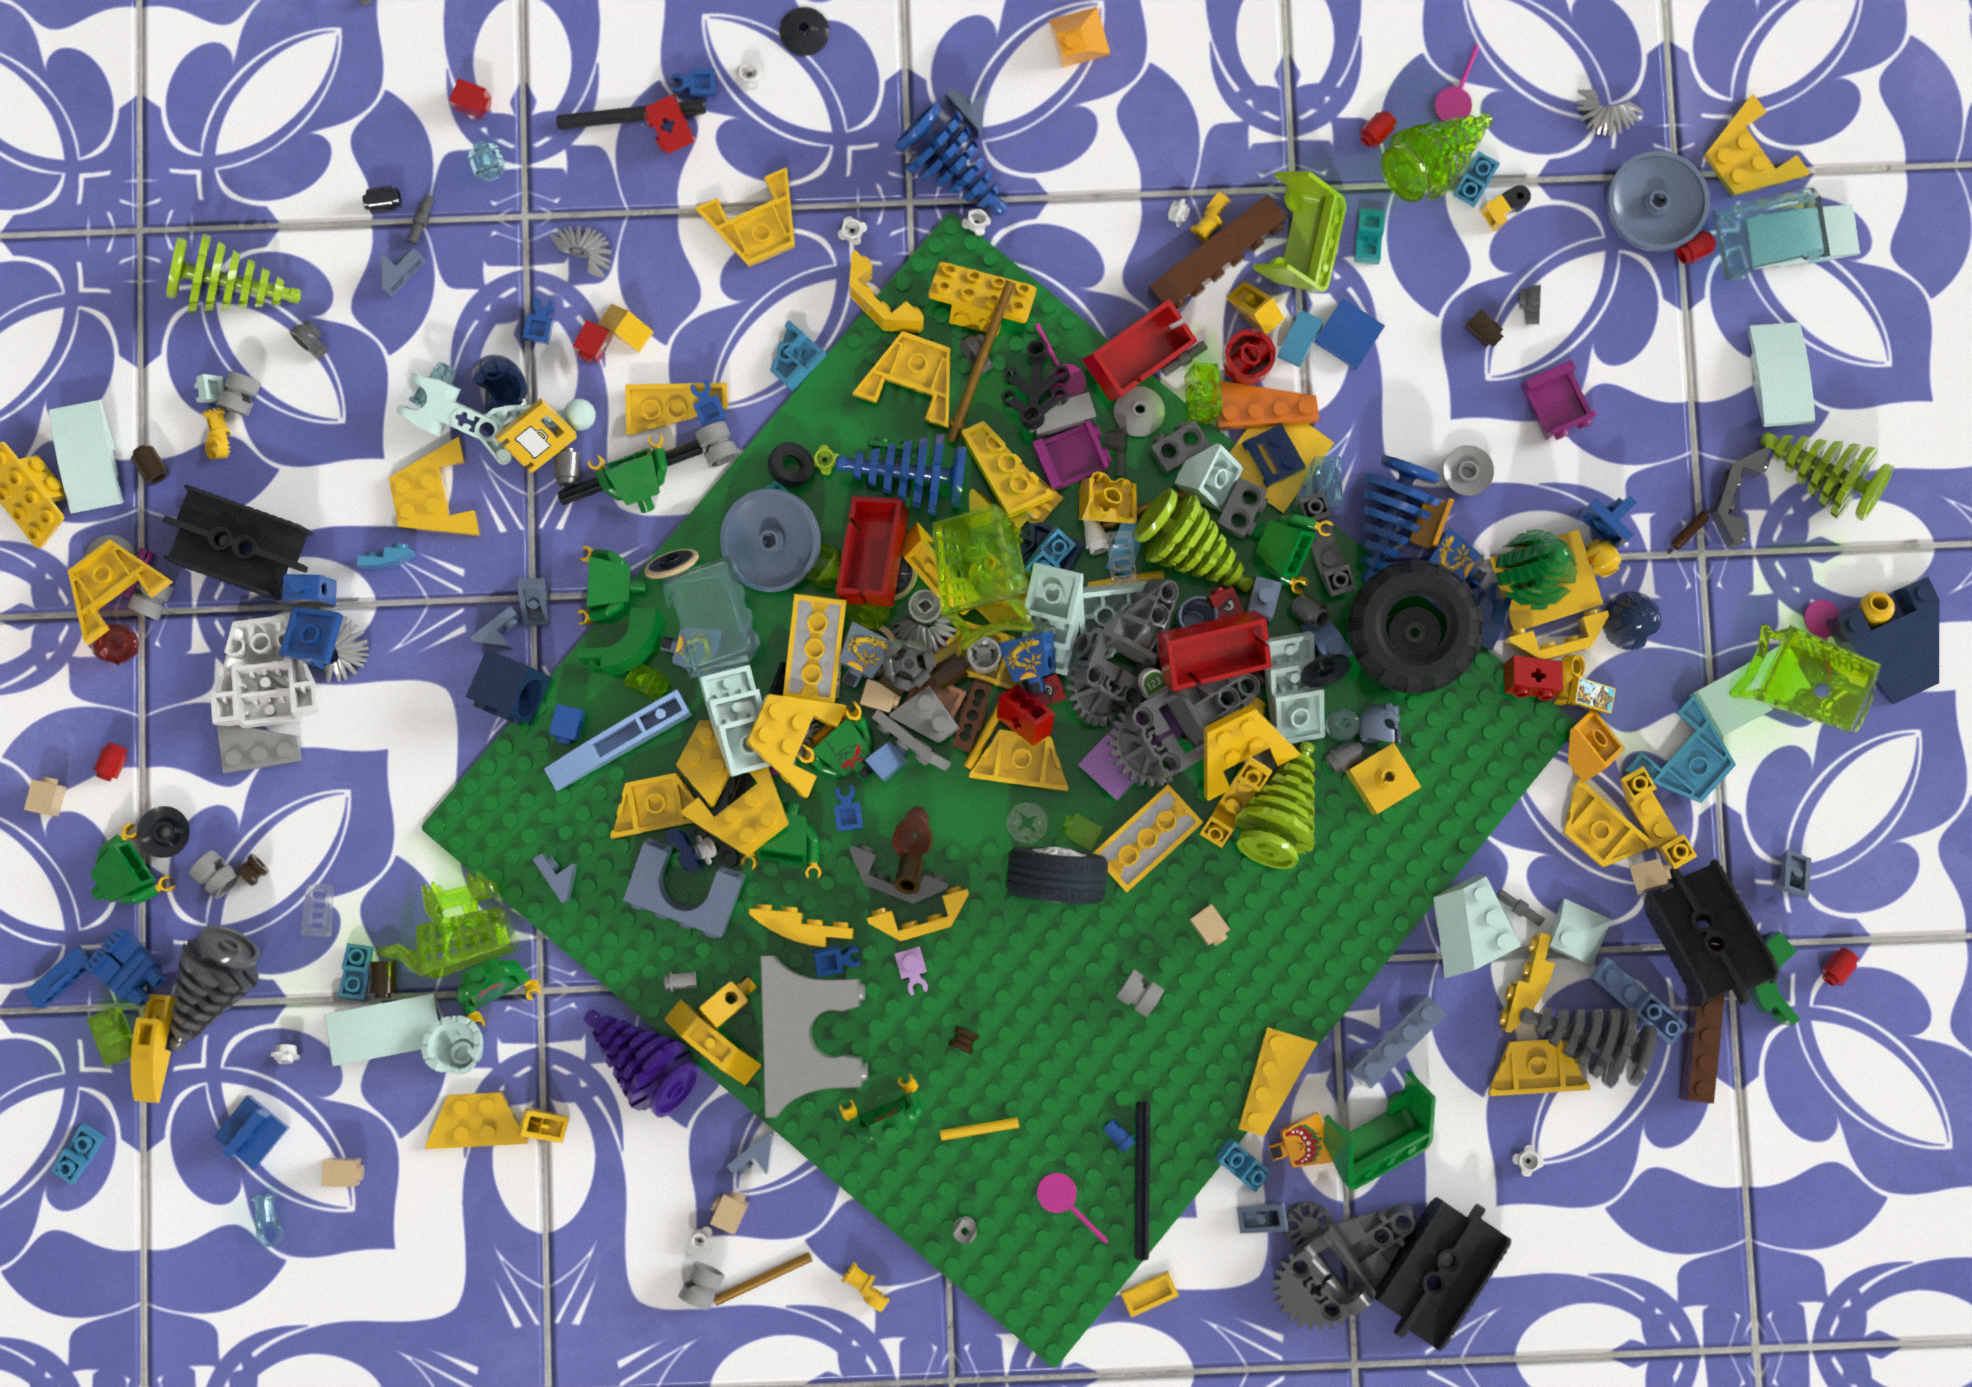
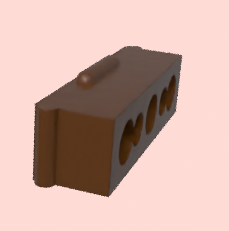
M975 678L968 700L964 701L957 721L960 729L956 732L952 747L970 753L977 732L981 730L988 708L986 706L993 684ZM977 690L984 691L985 697L980 699L981 705L974 707L972 703L976 701L975 692ZM971 711H975L978 714V718L974 721H970L967 718V714ZM966 725H971L973 728L969 732L971 738L964 742L960 739V735L965 732L964 727Z

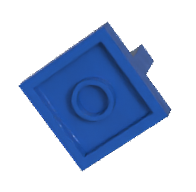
M1629 495L1623 500L1619 497L1605 507L1598 499H1595L1577 515L1601 539L1611 541L1618 548L1634 535L1619 520L1637 502Z
M293 606L279 655L283 658L302 660L314 669L323 670L325 664H330L343 615L334 611Z
M247 1095L213 1137L225 1146L221 1153L227 1158L238 1157L251 1169L255 1170L290 1127L254 1097Z

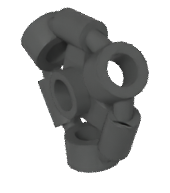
M911 638L907 640L896 639L884 650L886 652L885 661H883L886 677L890 678L893 687L909 691L916 686H922L931 677L930 673L936 667L933 650L923 646L924 642ZM904 646L906 654L899 660L892 659V656ZM921 652L923 653L926 669L919 668L917 663V655ZM899 671L906 672L912 676V681L898 678L896 674Z

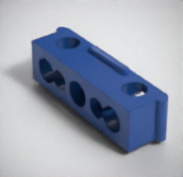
M76 946L24 992L31 1000L32 1007L45 1009L87 972L85 968H82L91 958V955L85 948Z

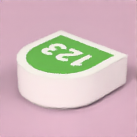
M1146 668L1138 677V686L1143 697L1146 699L1153 697L1168 687L1163 683L1162 672L1156 668Z

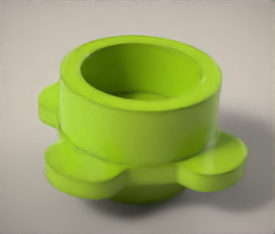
M821 445L815 456H812L814 466L818 467L823 475H829L839 454H834L827 445ZM823 458H827V462H823Z

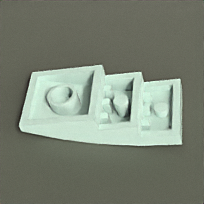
M1853 204L1802 209L1746 219L1754 270L1777 265L1784 267L1805 262L1812 264L1860 254Z
M1800 322L1749 326L1747 333L1752 349L1750 361L1755 376L1753 388L1763 427L1814 424L1815 411L1812 382Z
M101 399L50 409L49 414L54 446L70 513L122 504L124 500L117 480L119 472L113 455L115 447Z
M1034 562L1023 611L1027 615L1022 637L1053 630L1056 661L1055 673L1065 676L1071 675V670L1068 666L1073 665L1075 655L1073 645L1079 631L1083 574Z
M1311 631L1268 638L1269 640L1264 642L1270 647L1272 668L1264 669L1271 724L1291 744L1324 738V689L1322 687H1308L1300 679L1303 668L1315 659L1314 634Z
M1784 643L1692 694L1696 695L1717 733L1722 737L1812 687L1788 646Z
M750 665L699 677V683L713 730L730 776L771 766L746 743V739L763 703L760 691L756 689Z
M434 994L324 1014L332 1066L420 1050L421 1046H423L422 1040L425 1033H429V1027L438 1020Z

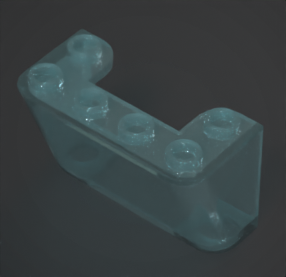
M729 556L663 578L661 583L668 607L675 606L686 642L683 658L689 678L747 666L755 656L756 647L760 646L759 636L756 631L753 632L751 626V610L746 608L743 600L745 599L744 587L738 583L736 577L738 575L737 564L735 560L731 561Z

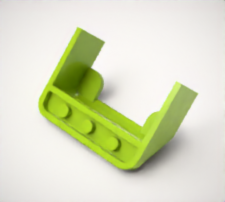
M1310 171L1275 172L1274 177L1288 186L1284 195V202L1294 215L1284 258L1275 257L1270 264H1254L1253 269L1274 283L1312 292H1324L1330 284L1346 214V200L1343 195Z

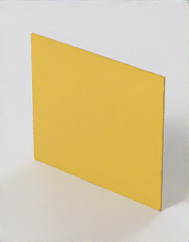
M1309 424L1247 428L1230 451V454L1243 467L1240 477L1267 490L1265 498L1269 499L1268 503L1284 513L1334 442Z
M1579 529L1557 536L1569 545L1567 547L1574 553L1577 566H1575L1577 570L1575 584H1557V586L1568 588L1571 592L1557 604L1548 605L1547 609L1531 610V605L1521 606L1512 599L1508 616L1513 631L1523 628L1528 629L1604 604L1594 573L1587 559L1586 549ZM1498 555L1490 557L1496 580V573L1513 569L1495 568ZM1499 586L1503 599L1508 597L1504 593L1513 592L1509 586Z

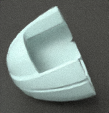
M454 1015L452 1017H444L440 1021L437 1020L429 1027V1033H425L423 1037V1046H421L423 1059L435 1071H450L451 1073L462 1075L472 1071L476 1063L481 1060L484 1049L483 1035L477 1024L464 1016L456 1017Z

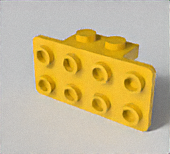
M940 262L928 296L930 299L952 304L949 323L986 333L1006 280L1016 284L1003 316L1005 319L1026 323L1037 289L1035 286Z
M0 442V504L36 548H42L64 521L63 513L54 503L66 498L64 487L39 455L18 459L5 442Z

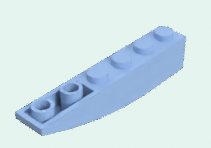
M675 690L598 734L547 766L544 770L555 790L559 791L693 714L682 694Z

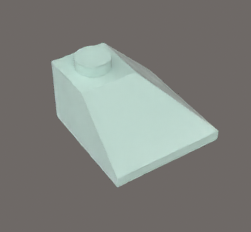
M1216 443L1187 459L1177 475L1175 484L1185 494H1195L1201 503L1218 512H1222L1241 475L1243 467L1221 444Z
M1563 899L1548 933L1551 935L1548 948L1592 967L1612 920L1567 899Z

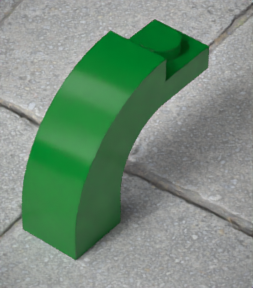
M656 607L631 608L628 630L619 642L609 647L577 648L576 658L588 669H599L601 667L608 676L628 672L643 663L655 649L662 631L663 616Z
M1771 932L1764 938L1770 952L1775 957L1774 959L1779 966V970L1797 952L1781 932ZM1777 980L1773 984L1767 982L1748 990L1759 1012H1769L1772 1010L1771 1016L1780 1025L1794 1026L1800 1020L1798 1015L1780 995Z

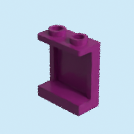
M1572 360L1529 378L1521 385L1546 440L1553 437L1555 440L1562 439L1570 434V429L1578 427V430H1582L1592 425V419L1598 415L1596 410L1591 411L1573 374L1576 367Z
M1090 419L1080 426L1043 440L1040 438L1033 441L1032 448L1051 491L1061 490L1090 478L1094 472H1105L1109 469L1108 462H1111L1110 454L1106 447H1101L1098 440L1102 438L1097 424L1092 425Z

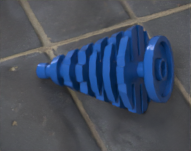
M935 101L907 128L894 144L899 151H904L917 139L924 143L911 157L910 162L905 165L904 169L913 173L935 153L931 160L923 167V171L918 174L919 178L923 180L929 179L945 163L946 166L937 175L935 181L932 182L933 185L942 187L956 174L957 177L948 187V192L956 194L963 186L967 185L969 188L961 196L962 199L968 202L977 195L980 199L976 202V206L984 208L988 205L997 216H1001L1006 212L1008 206L1002 199L1000 200L996 196L1000 189L997 183L993 184L990 188L986 185L993 177V174L988 168L980 176L976 175V172L985 164L983 156L981 154L978 155L970 165H966L967 160L973 156L976 148H978L976 141H970L959 151L958 155L955 154L971 133L968 126L962 127L946 142L947 144L944 143L962 121L963 116L959 111L955 112L935 132L930 128V125L941 112L940 104Z
M944 434L936 435L932 467L925 466L928 437L920 438L917 465L909 464L912 440L904 441L902 463L894 462L896 444L888 445L886 461H879L880 448L872 449L870 460L863 459L864 451L856 452L855 458L838 456L835 461V468L837 471H853V477L860 481L862 473L869 474L868 484L876 487L877 475H884L883 492L889 495L891 493L892 477H900L898 499H902L904 502L908 478L915 479L913 506L919 509L923 480L930 481L927 513L935 516L939 483L950 485V506L953 508L960 507L966 447L958 446L956 448L951 468L941 467Z
M1388 455L1382 456L1381 465L1399 473L1397 482L1365 473L1364 482L1393 493V496L1389 497L1364 489L1365 499L1387 507L1388 510L1383 512L1363 506L1364 515L1383 522L1381 527L1363 522L1362 530L1377 536L1375 542L1362 538V547L1372 550L1370 557L1361 555V563L1367 565L1361 577L1363 584L1379 570L1390 565L1383 562L1385 555L1396 559L1401 553L1389 548L1390 541L1407 546L1411 541L1410 538L1394 533L1396 527L1417 533L1422 527L1400 518L1401 513L1424 520L1431 516L1432 513L1406 503V499L1436 508L1442 502L1437 497L1411 488L1416 479L1436 484L1439 481L1440 474Z

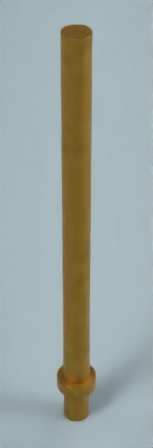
M1008 280L1005 281L954 420L951 419L949 423L951 428L946 440L956 443L960 430H964L965 424L963 422L1016 283Z

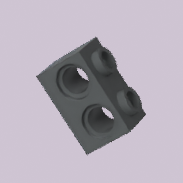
M1195 420L1191 423L1184 421L1174 428V433L1166 436L1164 433L1152 441L1153 445L1150 448V453L1165 477L1183 467L1187 459L1211 447ZM1187 434L1193 435L1196 438V444L1187 445L1183 441V436ZM1169 447L1174 451L1175 456L1165 458L1161 450Z
M1239 477L1216 523L1217 527L1241 540L1244 539L1246 534L1251 536L1257 524L1253 519L1257 511L1263 512L1269 500L1265 498L1267 490ZM1247 492L1252 493L1255 496L1256 502L1254 504H1246L1243 501L1242 495ZM1234 515L1241 516L1244 519V526L1235 527L1231 522V517Z

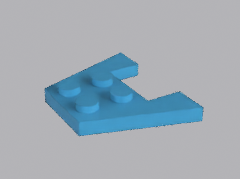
M1692 694L1675 714L1695 731L1661 768L1640 751L1623 771L1632 773L1644 766L1654 784L1702 803L1736 766V763L1696 695Z

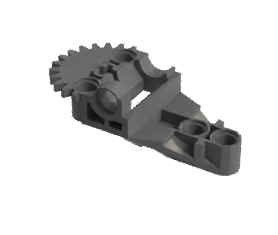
M1150 579L1146 582L1143 592H1137L1134 595L1138 600L1124 611L1118 612L1104 629L1093 628L1092 632L1083 631L1075 640L1073 651L1077 655L1073 665L1068 666L1072 672L1071 675H1066L1065 678L1070 680L1071 684L1065 686V690L1072 691L1066 699L1069 701L1074 700L1070 709H1078L1076 717L1082 718L1084 716V723L1091 721V725L1097 726L1100 723V726H1106L1107 720L1109 723L1115 721V716L1118 718L1117 715L1122 712L1121 709L1125 710L1128 706L1136 707L1141 703L1144 697L1138 686V677L1144 669L1149 667L1156 668L1159 662L1160 654L1157 633L1168 631L1179 594L1178 586L1174 581ZM1108 646L1135 661L1136 667L1133 675L1103 658Z
M1243 674L1202 685L1196 681V686L1178 691H1173L1168 687L1134 708L1126 707V715L1122 712L1117 715L1121 722L1113 721L1111 723L1117 731L1108 732V735L1115 738V740L1107 742L1108 746L1115 747V750L1109 753V756L1118 757L1117 761L1113 764L1114 767L1122 765L1123 768L1120 774L1123 775L1129 772L1128 781L1130 782L1138 777V786H1142L1145 780H1147L1148 787H1153L1155 780L1158 786L1164 785V778L1168 782L1173 781L1172 776L1204 758V727L1248 706L1260 690L1258 679L1251 674ZM1241 683L1246 686L1247 693L1242 690ZM1221 695L1226 698L1227 705L1221 702ZM1165 704H1168L1193 747L1187 753H1184L1173 734L1155 743L1153 746L1150 743L1152 739L1170 730L1158 709ZM1136 714L1142 718V725L1136 722ZM1163 760L1168 762L1169 771L1163 767Z
M1398 1203L1328 1225L1296 1246V1249L1289 1253V1261L1281 1260V1264L1285 1269L1276 1268L1275 1273L1280 1277L1273 1278L1272 1282L1279 1286L1273 1288L1272 1293L1281 1295L1275 1299V1304H1284L1280 1309L1281 1314L1290 1311L1288 1321H1292L1297 1317L1298 1327L1307 1322L1308 1330L1311 1331L1313 1325L1317 1324L1319 1331H1323L1324 1323L1330 1329H1334L1333 1322L1337 1321L1342 1325L1344 1324V1318L1364 1311L1372 1303L1373 1296L1377 1294V1287L1391 1267V1263L1400 1247L1403 1248L1405 1237L1413 1232L1415 1228L1416 1215L1414 1208L1407 1203ZM1405 1215L1410 1220L1408 1222H1400L1397 1217ZM1379 1229L1386 1230L1389 1234L1386 1236H1379L1376 1234V1231ZM1331 1247L1358 1282V1285L1347 1290L1334 1272L1325 1277L1330 1272L1331 1267L1319 1252ZM1302 1260L1307 1263V1266L1299 1267L1294 1262ZM1334 1302L1339 1307L1331 1309L1326 1304Z

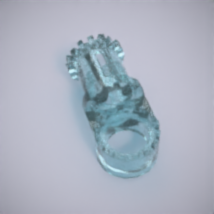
M443 362L436 364L435 366L437 367L433 368L434 370L431 371L429 377L441 379L452 384L456 375L455 369ZM419 386L414 396H410L409 401L417 406L420 404V408L423 407L427 401L425 390Z
M276 1193L266 1194V1197L262 1195V1198L261 1196L251 1197V1200L255 1202L256 1219H254V1224L256 1227V1237L260 1244L265 1247L279 1244L284 1237L283 1227L279 1224V1216L275 1214L274 1198ZM267 1227H273L277 1232V1237L273 1242L267 1241L264 1237V1231Z

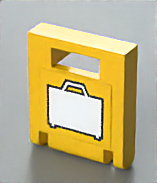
M540 398L495 436L499 443L504 441L502 446L522 466L527 465L526 469L530 473L536 471L577 438L576 432L543 398ZM548 415L559 426L555 430L556 435L541 421L545 416Z

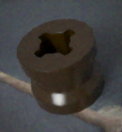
M253 853L247 857V861L244 864H239L235 867L238 874L251 886L258 883V878L269 873L267 866Z
M956 1025L954 1038L950 1039L948 1045L972 1055L974 1050L972 1047L973 1043L978 1040L980 1035Z

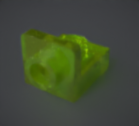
M866 601V605L847 604L850 626L852 622H855L867 629L878 630L889 620L890 608L888 606L870 605L868 601Z
M643 664L630 670L623 682L627 688L647 695L654 702L661 699L670 683L658 670Z
M1075 813L1073 817L1068 815L1061 829L1066 831L1063 837L1091 851L1103 827Z

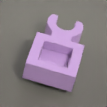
M920 946L896 953L895 958L901 978L909 977L910 979L908 984L909 993L914 995L913 986L915 983H921L924 992L928 991L927 982L920 976L921 973L927 972Z

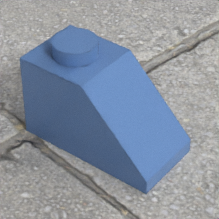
M1329 620L1322 628H1311L1305 623L1299 626L1302 632L1311 631L1314 634L1315 653L1317 656L1342 654L1349 657L1353 654L1340 632Z
M889 741L865 761L885 783L907 763V760L904 758L907 752L897 743L893 746Z

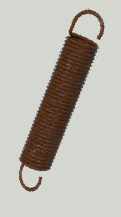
M1711 508L1708 512L1701 511L1673 539L1670 549L1672 547L1676 550L1681 549L1710 519L1708 514L1714 508Z

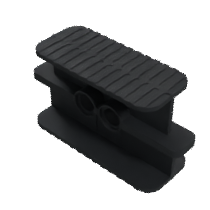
M186 484L184 489L188 491L177 519L166 515L163 518V522L179 528L169 556L164 555L163 558L191 571L280 601L281 598L278 597L283 583V575L287 573L288 568L304 573L308 570V567L299 563L298 560L308 535L312 536L313 532L300 524L281 517L270 515L267 512H262ZM224 534H227V543L223 546H220V537ZM247 543H252L251 552L244 555L243 547Z
M1713 859L1709 866L1682 876L1678 868L1670 869L1672 877L1670 880L1674 887L1655 896L1650 893L1647 894L1644 907L1647 918H1649L1659 940H1661L1679 976H1681L1683 983H1685L1687 990L1690 992V996L1696 1005L1702 1007L1705 1001L1732 990L1742 1006L1748 1004L1750 1001L1748 990L1767 982L1775 983L1779 974V966L1774 959L1775 957L1770 952L1748 910L1744 907L1745 905L1740 900L1739 895L1736 893L1735 888L1732 886L1718 860ZM1700 920L1705 921L1709 924V927L1701 928L1696 922ZM1717 943L1722 949L1714 951L1709 947V944Z
M1435 1197L1429 1202V1205L1419 1217L1420 1219L1416 1222L1413 1232L1406 1237L1403 1248L1401 1247L1391 1263V1267L1377 1287V1294L1373 1298L1402 1317L1394 1329V1333L1400 1338H1403L1408 1331H1411L1436 1350L1441 1351L1450 1342L1451 1337L1454 1336L1455 1331L1459 1328L1466 1314L1470 1311L1469 1309L1473 1306L1475 1300L1479 1297L1480 1292L1483 1291L1489 1278L1492 1277L1498 1264L1508 1252L1507 1250L1512 1244V1239L1481 1219L1486 1210L1481 1205L1475 1204L1466 1217L1442 1199ZM1445 1253H1451L1453 1256V1260L1448 1266H1442L1441 1258ZM1432 1275H1437V1286L1428 1288L1426 1284L1427 1279Z

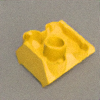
M1099 471L1094 472L1090 478L1082 480L1078 490V520L1136 524L1137 490L1135 483H1131L1123 478L1112 481L1108 475Z

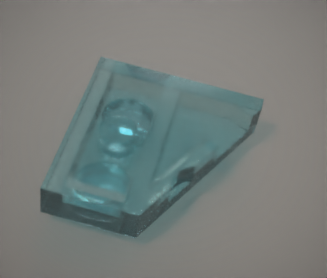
M1316 456L1312 459L1294 501L1293 509H1300L1298 499L1322 491L1324 492L1329 509L1343 507L1340 456Z

